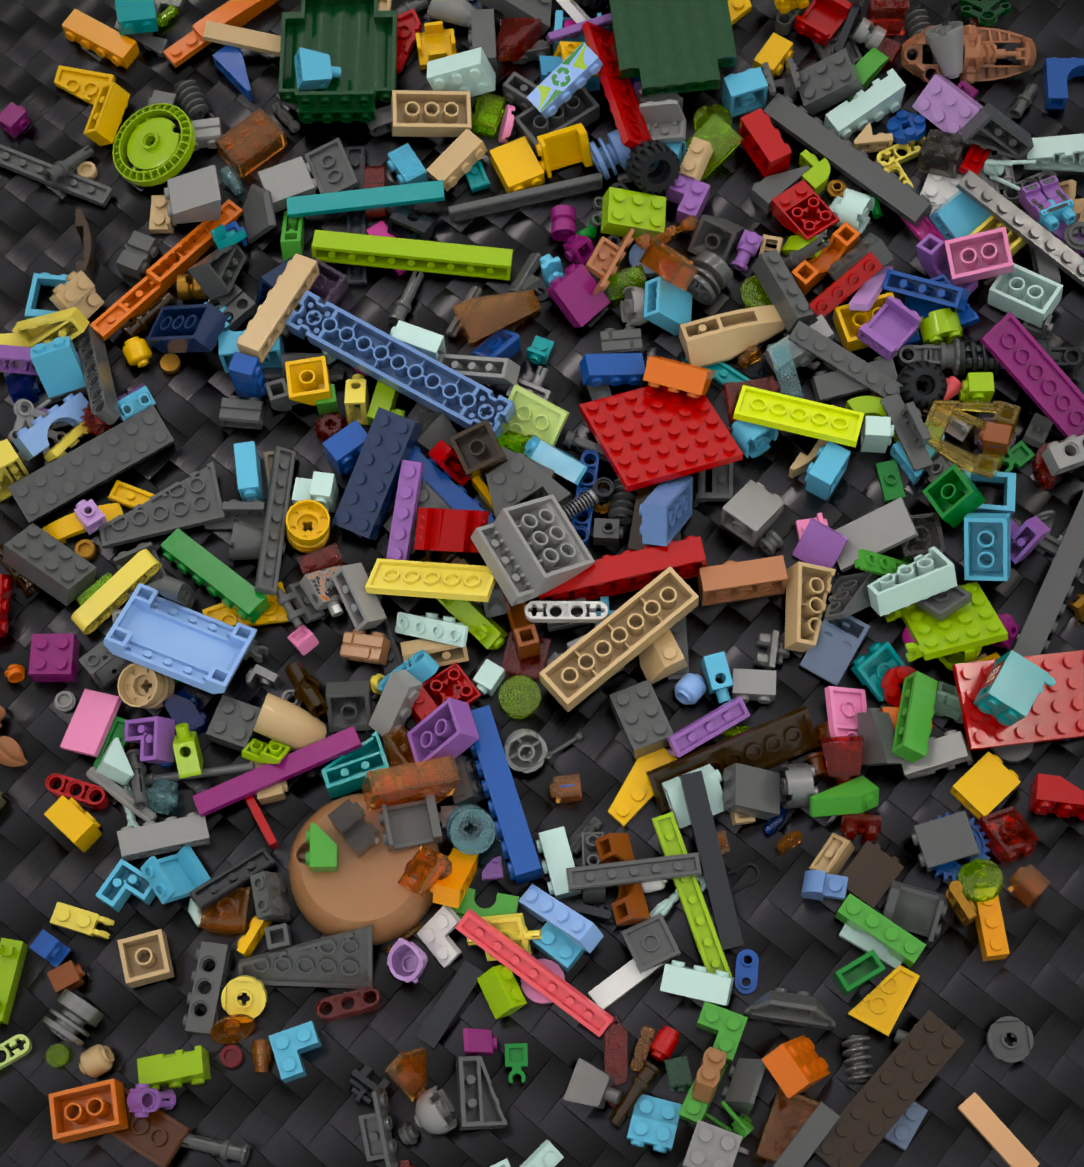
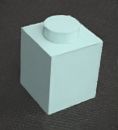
M486 659L473 678L474 686L480 694L486 695L487 693L492 696L505 677V669Z

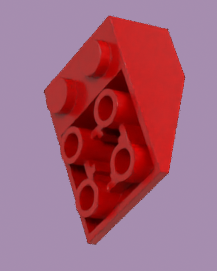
M804 179L771 200L772 215L783 227L806 241L840 221Z
M456 662L423 683L419 691L420 695L411 709V717L419 724L449 697L466 702L470 706L481 694Z
M1038 773L1030 784L1028 810L1034 811L1038 815L1053 813L1061 818L1077 816L1079 817L1078 819L1084 820V791L1061 776Z

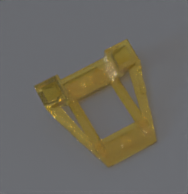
M934 401L924 423L930 430L931 438L927 444L961 468L992 479L999 472L1006 455L1005 453L983 450L982 454L979 453L976 456L943 441L942 437L951 416L985 429L986 421L964 412L974 411L996 413L994 423L1012 426L1013 439L1021 407L1003 401H993V403H982V401H974V403Z

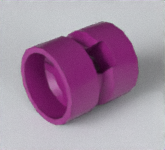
M558 205L551 209V237L553 240L567 242L568 238L576 235V209L574 207Z

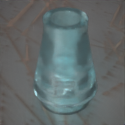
M232 165L225 166L219 171L220 180L234 195H239L245 190L237 169L233 168Z

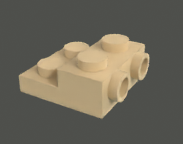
M82 270L77 273L72 271L65 278L67 281L64 284L60 283L52 290L54 294L49 298L60 311L77 307L86 319L105 303L94 291L93 287L95 285Z

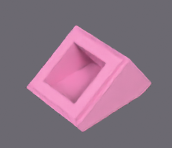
M301 625L287 637L303 656L319 644L315 635L305 625Z

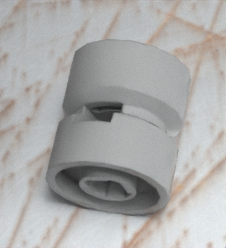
M863 17L854 30L851 39L859 44L865 43V47L869 50L873 47L877 49L887 30L879 25L873 26L872 21Z

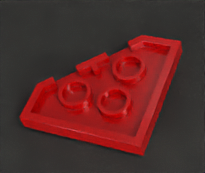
M414 8L398 15L397 74L402 72L416 42L415 33H420L422 29L421 22Z

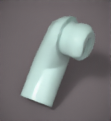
M190 898L188 912L197 927H200L207 920Z

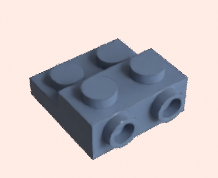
M913 1102L884 1136V1139L905 1151L928 1110Z

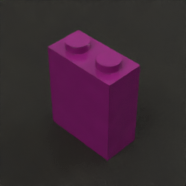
M573 263L564 270L565 274L554 278L550 282L551 286L546 290L572 326L577 328L584 326L606 307L610 301L601 290L597 295L593 294L597 286L596 281L583 264L575 265Z

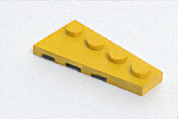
M282 581L278 582L277 590L282 588L286 594ZM264 594L269 601L270 607L254 624L247 619L245 621L236 614L235 609H228L223 603L202 610L204 615L234 627L237 622L247 626L289 622L286 617V611L277 602L278 598L276 595Z
M665 748L638 758L610 806L608 814L624 828L654 797L646 772L675 761L677 758L670 756Z

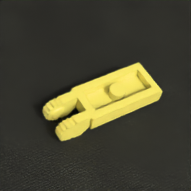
M87 419L75 426L44 455V459L49 463L65 455V449L68 446L72 448L80 441L78 438L88 434L92 430L93 423Z
M57 902L50 920L52 925L104 939H109L110 934L103 930H97L98 922L107 926H113L115 923L114 920L100 916L97 913Z

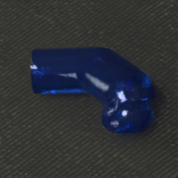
M781 804L780 815L774 817L763 826L768 835H771L780 828L785 821L787 810Z

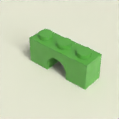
M468 888L459 908L451 907L460 919H462L469 908L480 917L515 914L519 910L520 898L519 896L497 893L495 904L490 908L484 909L475 903L476 889Z

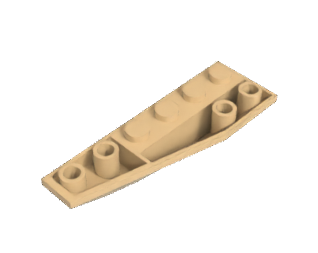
M767 305L730 311L681 324L679 339L688 363L699 367H707L731 360L787 328L775 306Z

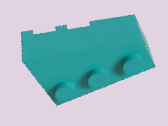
M377 731L371 734L372 737L362 743L361 748L340 756L321 770L331 799L375 785L383 776H392Z

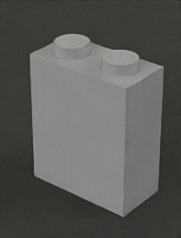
M302 156L258 172L263 189L271 192L274 213L287 209V197L316 194L318 189L315 178L311 179L309 175L312 173L308 162L304 163Z

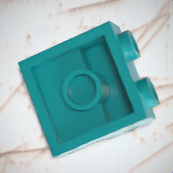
M877 641L868 648L870 652L864 656L862 654L853 660L855 665L850 669L862 685H867L879 702H883L884 698L882 695L884 693L883 688H881V680L884 674L893 667L906 665L888 641L881 643Z

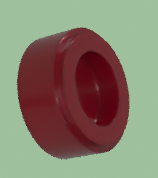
M227 1045L220 1052V1061L227 1068H236L243 1061V1052L236 1045Z

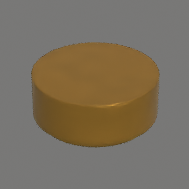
M168 353L161 358L160 366L166 374H175L181 368V361L176 354Z
M83 539L75 545L74 551L89 561L95 557L97 549L91 540Z

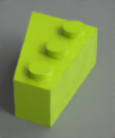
M199 1045L194 1046V1051L183 1052V1049L176 1050L174 1054L164 1055L162 1053L137 1059L139 1084H149V1088H156L158 1091L163 1086H169V1089L183 1087L182 1083L191 1082V1085L205 1084V1080L211 1079L209 1052Z

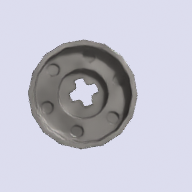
M65 988L57 999L63 1010L60 1012L51 1008L49 1011L57 1016L56 1020L53 1021L45 1016L42 1021L47 1024L50 1031L66 1042L82 1047L85 1042L77 1038V1035L82 1033L89 1037L90 1034L83 1028L84 1025L88 1024L96 1027L104 1014Z

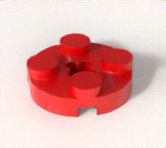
M897 666L889 669L884 674L881 680V688H883L884 693L882 696L890 706H900L902 692H900L898 685L899 683H904V678L916 672L914 668L910 666Z

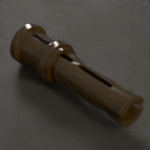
M165 292L141 315H135L132 322L126 327L123 326L121 328L123 334L130 339L136 337L143 330L146 331L149 327L148 324L158 316L161 308L170 306L175 302L174 297L169 292Z
M0 544V563L12 575V581L23 589L25 596L33 595L39 587L3 562L4 547Z
M644 1060V1066L637 1076H633L631 1079L632 1085L608 1117V1120L618 1128H620L643 1092L649 1091V1085L656 1075L661 1073L658 1068Z

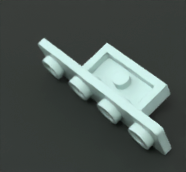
M398 612L395 632L465 647L468 626L463 625L461 622H456L455 617L443 616V619L438 618L439 614L426 612V616Z

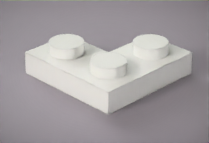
M445 905L417 933L444 968L448 967L462 953L449 936L461 919L451 907Z

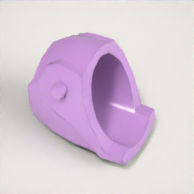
M404 938L398 939L391 948L387 958V965L393 976L406 983L414 982L416 984L428 963V956L416 944Z

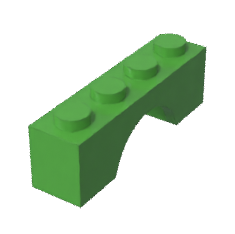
M852 894L848 895L835 916L853 930L866 933L880 942L894 958L909 968L913 966L926 946L919 939Z

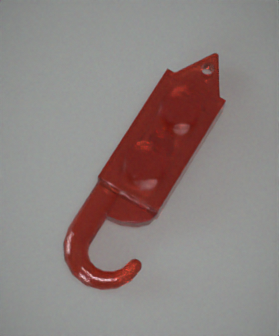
M617 1016L614 1017L608 1030H605V1073L615 1078L612 1088L624 1084L628 1078L627 1030H624ZM607 1101L611 1107L616 1108V1104Z

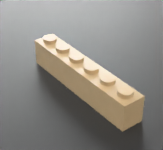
M295 254L292 260L288 261L285 271L282 275L278 276L273 289L269 290L266 300L258 307L254 318L248 322L247 329L243 335L239 336L237 340L239 353L257 357L260 363L264 361L284 330L285 322L293 310L296 311L299 306L298 302L306 290L309 291L320 274L316 260Z

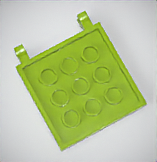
M978 582L959 586L972 594V601L942 621H939L915 604L885 615L887 622L902 617L915 643L905 644V648L908 651L906 653L908 662L923 657L926 661L1008 640V632Z

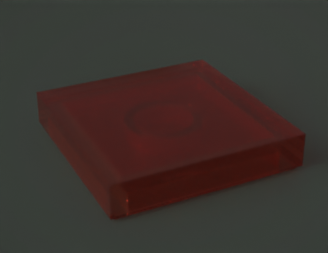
M510 631L501 667L505 669V674L540 681L539 673L545 669L551 639L538 637L541 654L520 659L512 631Z

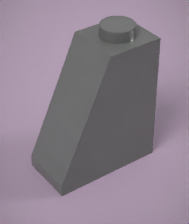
M867 708V712L858 713V765L882 766L904 764L903 758L891 753L895 731L889 713L880 712V708Z

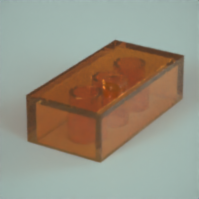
M452 755L367 771L362 784V790L367 810L372 811L382 809L381 804L385 803L386 806H393L424 800L425 796L434 794L435 798L453 795L460 778L454 756Z

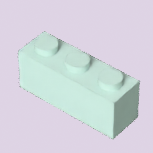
M564 826L538 833L539 840H536L538 852H543L545 860L541 861L544 874L548 873L550 877V882H547L549 894H554L557 900L581 894V890L570 892L568 890L566 868L575 867Z
M672 960L671 963L665 964L660 991L727 1006L730 1001L734 977H729V972L716 970L715 973L707 972V967L694 965L693 968L685 967V962Z

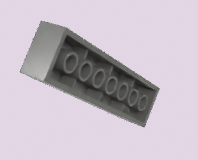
M154 405L8 486V489L31 525L174 444V439Z

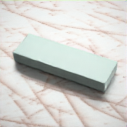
M846 924L844 925L839 937L866 953L874 949L881 962L892 969H896L902 964L880 942L866 933L853 930Z

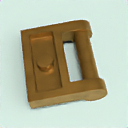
M952 881L945 893V897L964 927H966L977 916L975 913L977 908L970 899L967 900L962 893V883Z

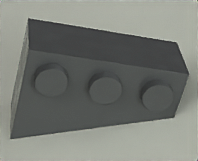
M870 232L839 260L832 263L826 271L832 281L835 282L869 252L875 255L882 266H885L894 258L882 239Z
M236 243L222 249H216L190 267L188 271L199 284L202 291L212 300L230 293L247 256Z

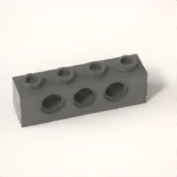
M202 941L201 947H198L196 950L195 960L198 963L197 968L193 969L191 982L194 984L192 992L189 991L187 997V1005H189L188 1014H185L183 1018V1027L188 1034L215 1038L221 1008V994L225 986L231 948L227 944ZM209 962H215L214 970L206 972V965ZM205 984H211L210 992L201 994V988ZM202 1006H206V1014L201 1017L197 1016V1010Z

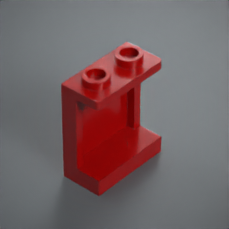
M813 0L805 12L795 18L794 29L798 33L811 38L815 43L826 47L845 24L853 4L847 0Z

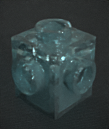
M157 778L152 787H148L146 791L147 807L156 813L168 815L171 808L176 807L178 802V783Z

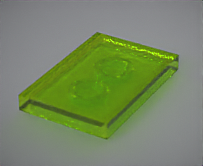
M716 113L686 142L687 148H690V141H693L692 138L696 137L710 142L714 150L700 181L702 182L743 141V138Z

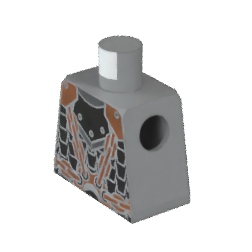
M341 565L307 573L299 582L314 608L318 611L328 608L332 617L343 614L341 607L343 601L331 577Z

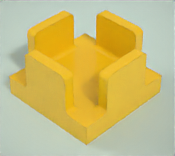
M443 21L424 23L425 32L415 33L420 70L427 69V62L457 54L454 29H444Z

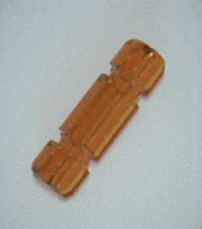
M643 1026L640 1035L642 1037L638 1039L633 1054L635 1059L632 1058L630 1068L640 1071L644 1066V1059H647L649 1047L652 1043L650 1039H653L655 1030L651 1027Z

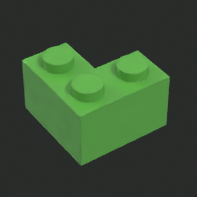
M705 1001L696 1027L717 1035L713 1048L726 1052V1063L732 1064L748 1017Z

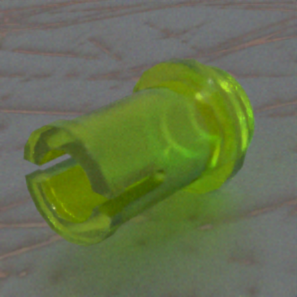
M170 4L163 12L157 13V25L166 27L168 22L179 14L178 9L173 4Z

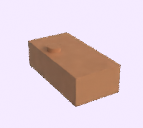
M783 555L741 562L726 561L722 565L699 568L697 581L701 605L707 606L785 594L788 576Z

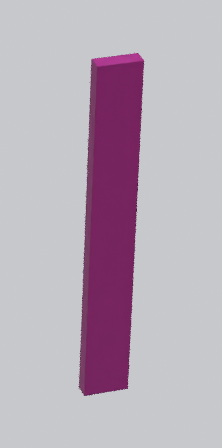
M354 726L286 755L279 764H265L192 797L200 817H203L361 748L362 744Z

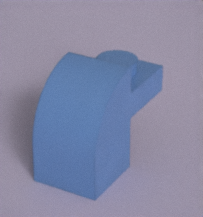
M822 870L805 871L801 896L802 898L824 901V897L845 901L849 878L828 874Z

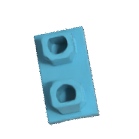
M547 254L539 260L543 281L549 287L551 286L550 282L554 278L563 275V269L558 256L553 258L550 254Z

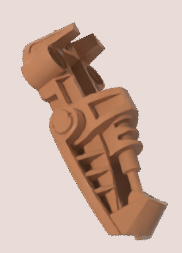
M934 25L925 27L922 32L915 34L902 44L901 65L908 72L919 77L924 83L930 82L925 75L928 69L933 70L934 75L942 74L938 64H922L923 45H929L925 38V31ZM964 25L963 72L960 73L959 82L965 80L970 84L979 81L997 80L1031 69L1037 55L1034 41L1011 31L976 27V25ZM994 43H1021L1020 48H1015V51H1006V49H997ZM910 49L914 50L916 54L913 60L907 58V52ZM1006 57H1015V60H1020V65L994 64L996 59H1005Z

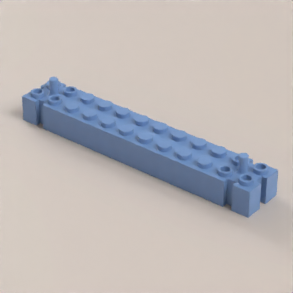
M306 290L298 302L300 310L298 312L293 310L285 322L290 333L301 339H304L306 336L310 344L436 413L443 412L449 420L465 429L487 419L499 439L503 433L502 423L508 424L516 412L514 402L501 395L496 399L493 391L336 305L328 301L324 305L319 296Z

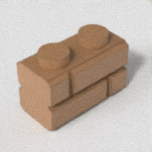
M353 629L352 632L345 631L340 656L351 661L386 665L391 642L384 637L385 634L380 632H372V635H367L363 630L356 631V629Z

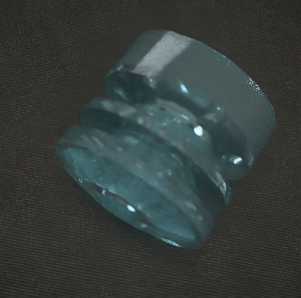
M470 803L462 804L454 808L447 817L445 825L447 836L461 852L470 855L479 854L487 850L493 843L496 834L495 823L490 815L480 806ZM469 822L474 826V828H470V832L464 828L468 826Z

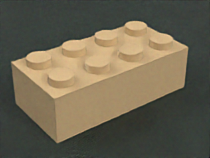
M392 90V136L459 137L466 128L471 131L470 91Z

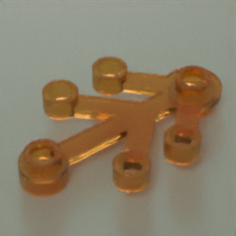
M691 215L680 221L679 227L671 225L664 229L663 233L653 237L650 236L649 232L637 237L635 242L642 250H652L658 246L656 243L658 241L665 245L672 241L671 236L683 230L689 232L697 228L696 224L699 220L694 215Z

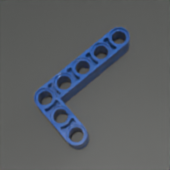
M586 450L581 455L580 462L588 468L577 485L576 499L577 496L580 497V494L586 493L598 479L599 455L594 450ZM588 460H592V461H594L595 463L589 465V464H586L585 462L588 461ZM591 479L592 482L584 483L583 480ZM592 505L591 508L588 507L587 510L584 509L581 513L578 512V515L575 514V517L572 519V525L578 535L585 537L582 541L586 548L590 542L594 506ZM579 517H586L587 520L584 521V522H581V521L578 520V518H579Z

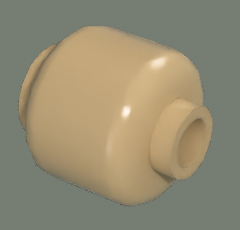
M96 1044L83 1051L80 1055V1071L92 1078H97L109 1071L114 1061L111 1049L106 1045Z

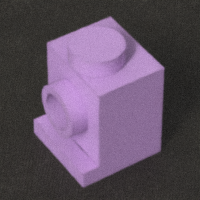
M92 499L89 501L81 500L77 503L76 509H74L75 517L89 535L107 523L105 514L101 512Z

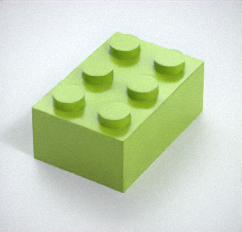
M609 187L602 201L601 233L624 237L633 228L635 230L632 235L634 239L659 241L665 233L666 197Z

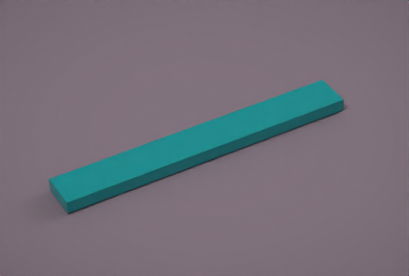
M443 180L287 197L288 218L445 201Z

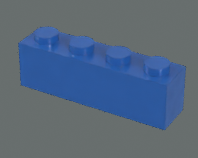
M890 269L887 270L882 289L961 311L965 310L970 291L961 287Z

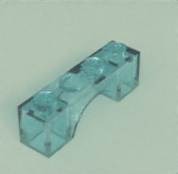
M788 339L767 345L781 394L805 399Z

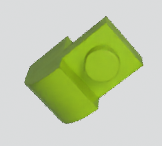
M805 149L800 153L799 165L801 167L809 166L810 170L802 175L801 181L804 179L814 192L819 195L828 185L830 164L826 158L819 162L814 154Z

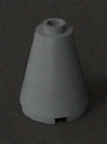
M235 519L228 560L259 559L263 530ZM285 542L283 543L282 555H284L285 552Z

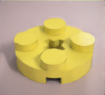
M241 975L230 980L221 994L223 1009L226 1010L232 1019L240 1022L251 1021L259 1016L267 1003V992L263 982L248 975ZM243 992L247 993V996L250 997L246 1004H242V1000L238 999V996H241Z

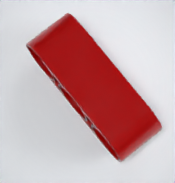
M56 773L51 774L46 779V788L57 798L63 795L69 800L72 797L79 805L95 810H103L109 804V796L97 785ZM62 782L59 789H53L55 783ZM77 788H82V792L79 795L73 796V792ZM102 794L100 801L93 802V798L96 795Z

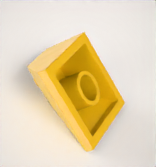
M325 356L285 362L290 400L315 406L318 400L332 398Z

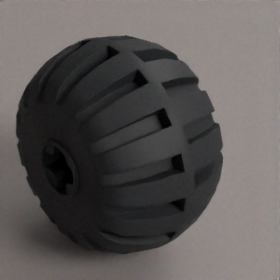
M924 360L911 362L900 371L897 377V381L903 385L899 387V394L904 404L914 402L921 412L924 407L927 410L934 409L945 397L947 391L946 377L942 370L934 363ZM921 383L923 385L921 390H917L916 387Z

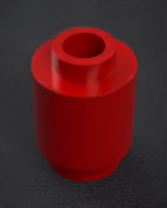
M666 1025L659 1029L649 1047V1050L652 1052L651 1056L659 1061L669 1060L679 1042V1032Z

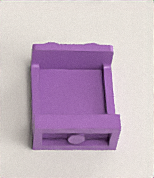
M889 295L885 304L873 318L859 328L857 338L890 361L918 330L922 318L916 311L904 306L899 299Z

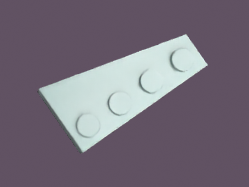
M1084 133L1032 138L1034 147L1023 157V160H1036V164H1023L1024 169L1084 172Z
M935 546L929 548V553L924 556L919 554L914 557V562L911 564H903L897 567L896 573H887L867 585L871 607L881 617L956 587L957 580L954 564Z

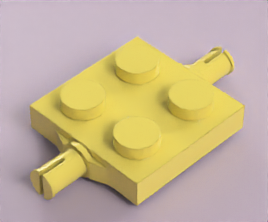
M523 913L482 917L529 954H532L529 941L542 939L541 929L528 931L525 926ZM467 938L468 946L477 945ZM485 951L487 961H496L493 956Z

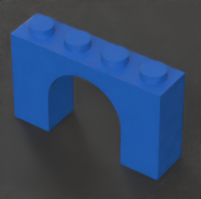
M1046 58L1042 69L1045 109H1065L1068 100L1067 81L1073 77L1084 76V58Z

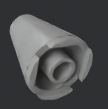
M432 0L426 15L431 19L468 28L467 18H471V10L477 9L467 0Z
M952 21L948 22V25L945 26L939 24L925 31V38L943 76L948 77V79L959 77L960 73L963 72V22Z

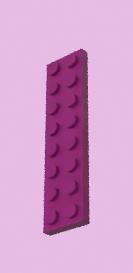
M1010 311L979 340L1065 438L1075 434L1077 437L1081 436L1084 432V394Z

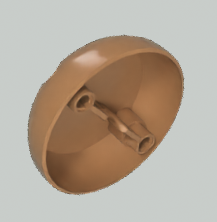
M374 793L343 796L317 810L298 832L291 849L288 866L291 893L301 914L323 935L330 936L373 924V945L387 943L413 929L425 917L433 905V893H430L432 881L437 880V873L441 867L438 844L390 852L389 846H384L382 833L386 832L385 824L380 825L378 812L382 811L381 804L386 803V806L403 804V802L389 796ZM310 823H315L337 844L339 850L338 872H311L309 865H306L304 862L306 860V852H310V843H306V830H310ZM412 876L422 877L424 879L421 881H415L412 878Z

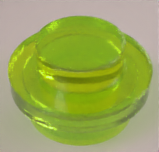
M54 1044L46 1052V1060L53 1067L63 1066L69 1058L68 1049L62 1044Z

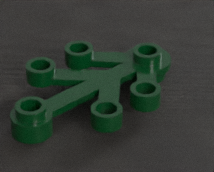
M959 0V5L962 6L960 15L964 18L972 16L978 19L979 25L990 28L997 23L1000 15L1011 13V4L1007 3L1009 0ZM999 3H1001L1000 6H999V8H997V9L994 10V11L991 10V9L994 8L996 5H998ZM971 6H973V7H975V8L981 10L982 12H978V11L972 9Z

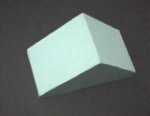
M117 737L113 739L106 749L96 772L124 786L129 783L134 773Z

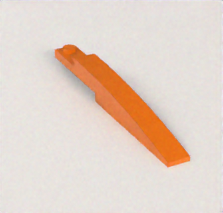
M229 0L192 25L193 31L164 50L163 54L176 68L212 43L203 40L206 21L242 27L279 0Z
M228 199L221 205L220 220L203 221L148 268L146 276L93 321L90 327L105 341L130 318L133 319L135 315H141L177 281L178 274H184L215 243L211 230L223 224L225 226L236 221L243 213V209Z

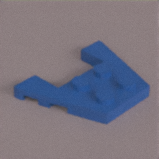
M945 274L930 279L953 285ZM905 296L904 306L916 311L920 317L923 316V319L929 317L928 313L932 311L950 308ZM968 303L964 311L957 310L963 328L980 322L979 316ZM917 330L903 346L922 343L919 331Z

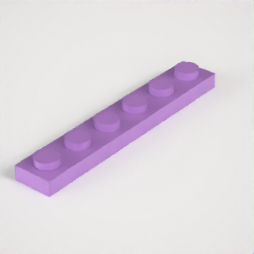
M402 460L386 559L409 561L424 463Z

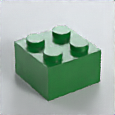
M955 464L922 491L940 517L953 528L964 520L967 513L974 512L986 501L968 475Z

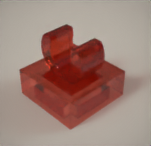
M885 36L877 50L889 57L888 62L893 64L902 45Z

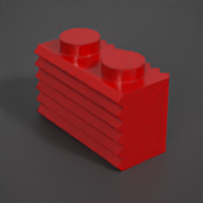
M440 440L429 451L428 456L443 471L448 473L456 483L464 486L470 480L455 450L443 440Z

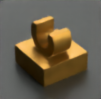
M1077 594V601L1075 603L1069 601V606L1075 612L1076 619L1083 622L1084 595Z

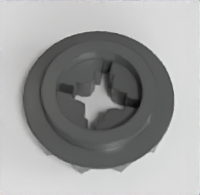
M1074 222L1068 225L1064 231L1065 245H1069L1072 250L1077 249L1079 252L1084 250V222ZM1078 232L1081 234V237H1083L1081 242H1079L1078 238L1076 237Z

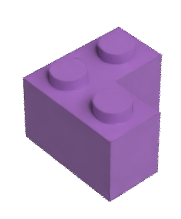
M677 173L679 177L674 180L675 184L673 186L670 185L668 187L669 190L666 191V200L679 204L676 222L695 229L709 199L710 185Z
M1037 516L1026 520L1021 527L1011 519V561L1014 564L1024 560L1051 531Z
M155 716L125 720L124 742L140 744L141 762L153 764L174 762L173 740L175 735V719Z

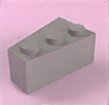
M819 315L816 317L818 321L809 327L828 339L833 340L834 333L823 315ZM789 335L767 348L765 356L777 377L788 375L799 366L805 367L817 357L788 340Z
M951 730L939 738L929 737L927 755L914 763L904 759L902 768L905 776L908 779L934 774L936 770L948 767V770L955 769V764L967 761L968 765L975 763L972 753L969 751L966 737L961 731Z

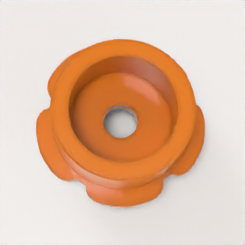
M12 664L4 672V675L11 683L21 682L25 678V667L19 664Z

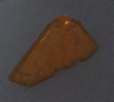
M527 290L469 298L452 308L469 343H473L540 309L541 306L534 291Z

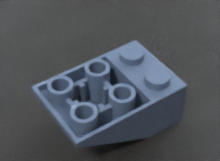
M851 615L846 618L830 621L824 619L816 646L807 650L799 666L837 687L868 635L870 626Z

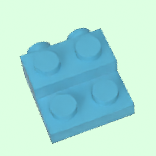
M642 1094L634 1106L627 1139L631 1140L630 1144L638 1147H644V1144L651 1145L654 1151L666 1153L667 1150L671 1151L682 1104Z

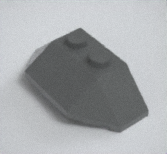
M775 988L768 991L748 1006L743 1016L751 1019L833 1031L836 1025L818 999L810 996L811 993L805 991H797V994L788 993V990L784 988Z

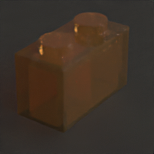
M1029 864L1026 869L1021 866L1009 880L1012 884L1008 890L1028 908L1051 882Z

